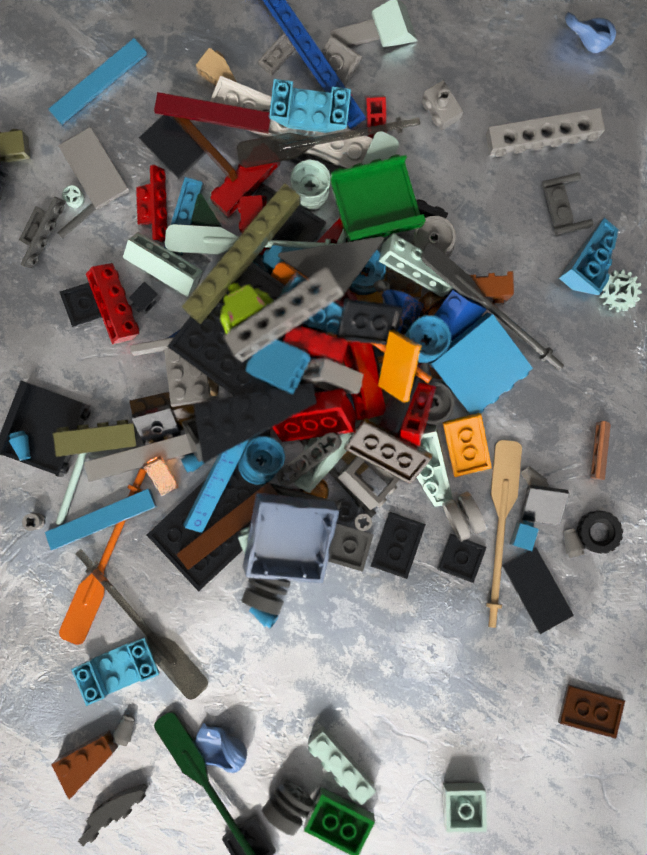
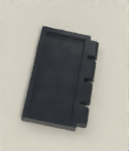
M262 183L254 196H267L268 204L277 191ZM299 205L277 231L272 240L315 242L326 225V221Z

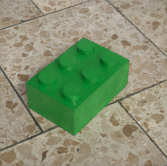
M321 787L314 801L315 807L309 812V816L304 822V832L349 855H360L375 824L374 813Z

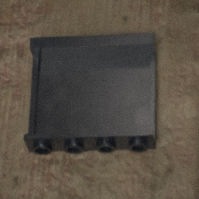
M21 380L0 432V455L19 461L16 452L9 442V435L25 431L29 439L31 458L20 462L55 474L57 477H63L69 471L71 456L75 454L56 457L53 432H56L59 427H69V430L77 429V425H83L84 421L88 420L90 416V405Z

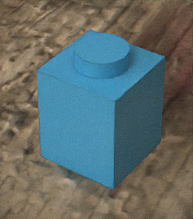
M525 520L522 523L516 522L510 544L532 551L539 529L534 528V523Z

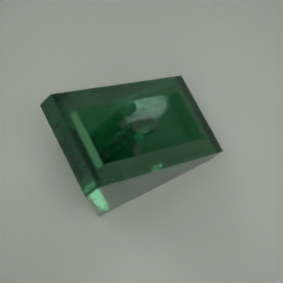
M199 193L191 219L193 225L222 228L205 198Z

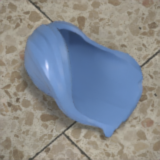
M566 13L565 21L567 25L579 35L588 51L600 53L614 42L616 29L608 19L594 18L587 21H579L572 13Z
M205 723L202 724L196 735L195 743L205 757L206 766H217L229 773L238 772L247 760L245 744L240 739L229 736L223 728L208 727Z

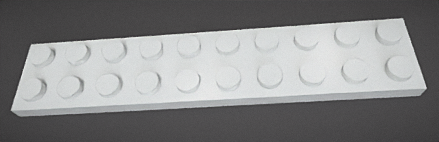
M220 76L210 102L270 112L272 97ZM272 119L269 134L251 131L344 169H349L355 164L362 163L372 142V138L348 128L322 133L287 128Z

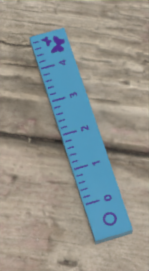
M249 440L217 457L183 524L185 528L200 533L203 532Z

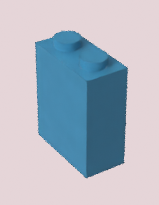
M274 340L253 354L248 360L246 371L258 379L293 394L311 357L302 350Z

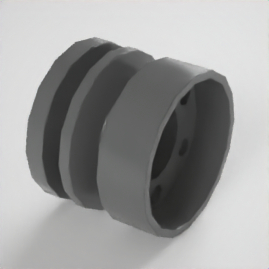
M249 578L248 581L256 587L255 589L246 588L241 601L263 612L279 615L284 601L277 597V594L286 595L287 590L280 586L289 588L291 582L287 579Z
M281 780L279 788H276L274 791L275 797L268 799L262 808V813L279 831L289 836H295L303 825L302 818L309 816V812L314 809L315 803L299 786L288 780Z

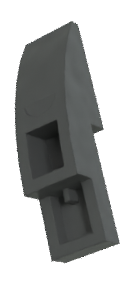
M143 784L125 789L99 805L87 818L86 822L90 827L82 834L78 842L84 847L88 841L92 843L99 836L100 833L98 831L102 826L106 828L112 820L117 823L121 818L126 819L132 812L131 807L135 803L137 805L140 804L146 797L145 791L148 786Z

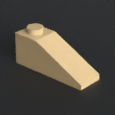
M208 48L196 64L198 74L214 86L217 85L220 76L236 82L222 53Z

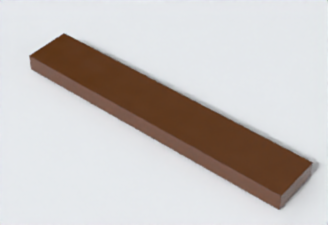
M173 117L232 182L235 181L237 174L234 168L189 119Z
M269 482L256 492L279 496ZM256 493L176 554L188 570L251 521Z

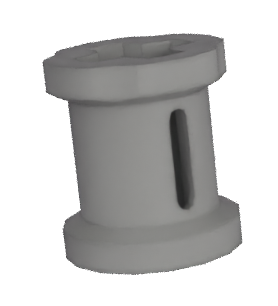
M30 513L24 516L22 525L28 531L39 530L45 525V518L40 513ZM33 518L36 519V520L34 521V523H35L36 525H32V523H33V520H32V519H33Z
M361 513L357 515L354 524L358 530L367 531L372 526V519L369 515ZM366 517L368 524L360 527L358 519Z

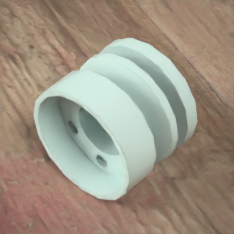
M305 160L294 167L291 172L290 188L300 195V206L306 210H315L325 204L330 188L329 170L324 164L316 160Z

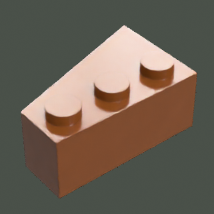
M513 271L507 272L506 276H495V273H488V276L469 275L483 295L493 302L494 305H503L504 302H507L514 295Z
M110 730L63 754L51 764L68 800L78 792L118 748L117 744L112 742L113 737Z

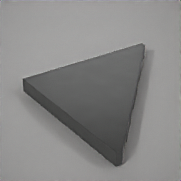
M377 237L279 253L278 257L308 279L312 278L317 271L328 268L345 294L384 241V238Z

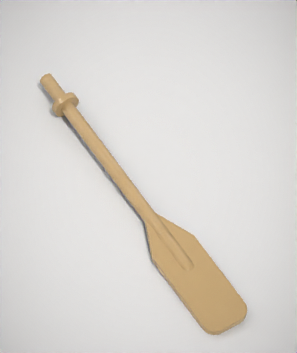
M500 440L495 444L490 494L498 516L491 602L486 603V607L490 608L488 627L496 628L498 609H502V604H498L505 523L511 508L518 498L522 447L520 443L508 440Z

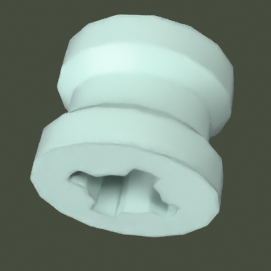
M74 185L64 188L62 197L66 203L72 208L81 207L85 197L80 189Z

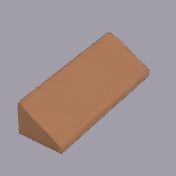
M607 421L596 423L590 476L592 479L605 480L611 426Z

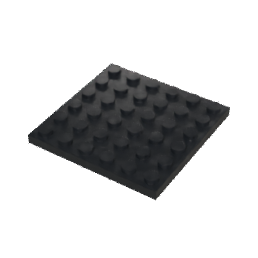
M253 262L235 282L241 288L250 285L252 289H259L268 293L273 302L277 301L285 285ZM229 290L201 324L190 316L167 346L234 397L280 389L246 371L247 363L252 356L244 361H240L234 356L224 338L226 333L220 316L222 306L225 305L224 297L230 294ZM266 322L263 328L267 327L269 322ZM302 323L297 325L309 330L327 334V331L315 327L312 328ZM252 333L247 335L246 340L251 337ZM286 333L276 340L284 342Z

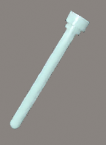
M87 453L78 454L56 520V524L59 526L64 524Z

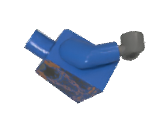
M376 281L374 287L377 292L383 291L382 297L385 303L398 305L403 308L397 332L407 331L418 320L424 304L407 293L388 290L390 284L387 281Z

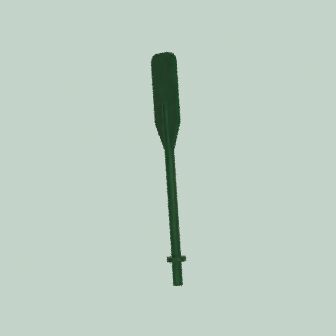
M174 712L166 713L154 724L155 731L182 773L204 788L246 855H256L210 784L204 755L178 715Z

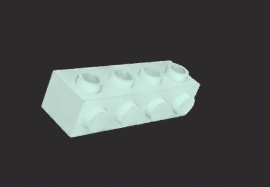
M139 232L128 239L123 256L124 259L187 297L197 288L202 270Z
M392 234L382 245L379 262L441 297H444L453 289L452 286L422 261L421 253L423 250Z
M321 726L308 738V750L310 753L322 760L321 764L327 772L331 771L335 775V781L339 786H345L349 797L354 802L358 801L362 805L376 792L375 784L324 726Z

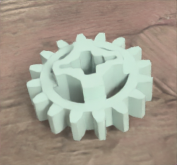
M617 270L613 271L612 275L609 274V281L599 298L605 299L603 305L608 303L609 310L615 307L616 312H619L621 309L626 311L629 307L635 306L634 302L640 300L637 295L642 293L641 290H638L641 283L636 284L635 281L638 277L632 278V272L625 274V271L621 270L618 274ZM624 287L622 292L616 295L618 290Z

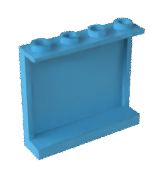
M491 313L484 314L451 341L448 349L434 361L428 362L469 415L482 413L488 404L496 402L504 391L511 390L514 387V383L519 379L527 377L529 371L533 369L496 317Z

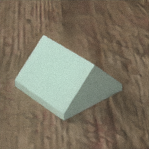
M390 0L371 12L383 47L417 41L406 5L400 0Z

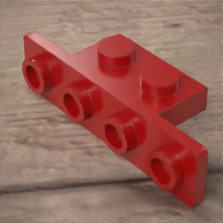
M153 164L150 165V184L136 187L137 224L141 226L152 224L153 240L165 243L167 229L166 174L164 168Z

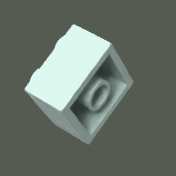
M443 783V823L446 832H487L486 790L482 783Z

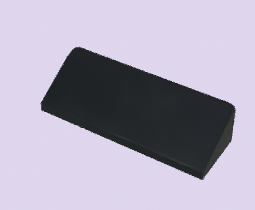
M414 376L409 401L402 402L391 395L379 426L390 432H399L420 377Z

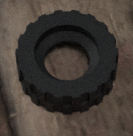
M588 512L578 522V536L585 549L591 552L606 554L614 551L623 539L622 524L610 512ZM598 522L604 523L609 529L607 539L601 542L594 540L590 533L591 527Z

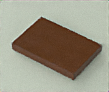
M567 684L558 722L616 739L625 700Z

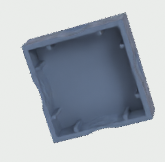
M256 493L242 566L245 576L273 580L290 579L298 582L323 584L329 559V546L334 536L339 513L333 501Z

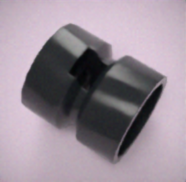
M347 498L336 501L341 503L337 521L343 524L353 522L358 515V507L355 502Z

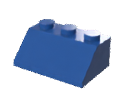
M453 289L434 316L442 319L447 324L451 333V341H453L480 319L487 308Z

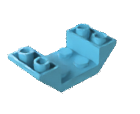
M274 79L269 118L291 129L322 133L346 129L351 89L332 87L331 93L293 88V81Z
M145 637L96 656L71 669L86 706L104 699L108 694L136 682L146 681L160 674Z

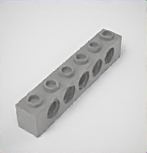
M601 108L492 126L486 132L489 155L499 157L506 155L508 152L522 153L526 149L539 150L549 145L557 147L567 142L575 144L584 139L593 141L600 137L605 127ZM578 125L584 126L585 130H581ZM560 128H564L567 133L561 132ZM541 131L547 132L549 136H544ZM523 134L528 135L530 140L525 139ZM504 138H510L512 143L506 142Z
M328 268L319 270L312 278L301 282L294 290L283 294L279 300L265 306L261 312L255 316H250L240 326L232 328L224 338L234 356L240 361H244L344 295ZM321 288L318 293L314 294L316 289ZM303 299V302L297 305L298 301ZM283 311H286V313L282 317H280V314ZM269 322L268 326L263 328V325ZM252 333L251 337L246 340L247 335Z

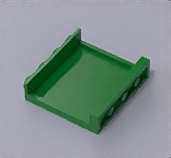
M396 154L386 160L375 159L369 164L363 165L359 163L349 169H335L331 173L329 180L347 242L386 237L422 228L426 220L424 214L420 215L405 164L407 155L400 156Z

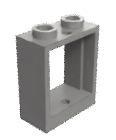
M324 358L310 360L300 381L308 384L313 383V386L326 391L344 389L346 394L359 393L362 386L363 374Z
M358 456L337 477L370 510L376 506L380 508L387 501L385 498L387 494L391 495L397 489L396 483L400 480L398 477ZM363 462L387 484L378 496L354 474Z

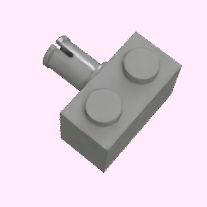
M444 80L424 91L422 104L426 110L430 111L434 124L439 126L441 130L461 119L463 110Z

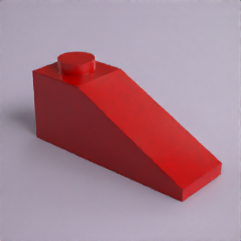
M384 95L365 96L367 136L373 139L374 135L379 131L387 133L386 97Z
M420 382L417 385L401 428V438L420 447L436 390V386Z

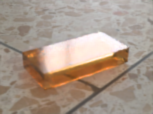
M161 456L143 464V468L161 496L179 488L178 483Z

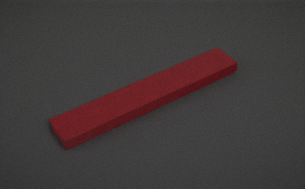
M157 92L154 108L156 114L269 134L270 112Z

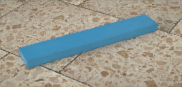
M133 38L48 110L63 125L147 55L146 51Z
M146 489L45 532L50 549L55 550L157 507L151 489Z

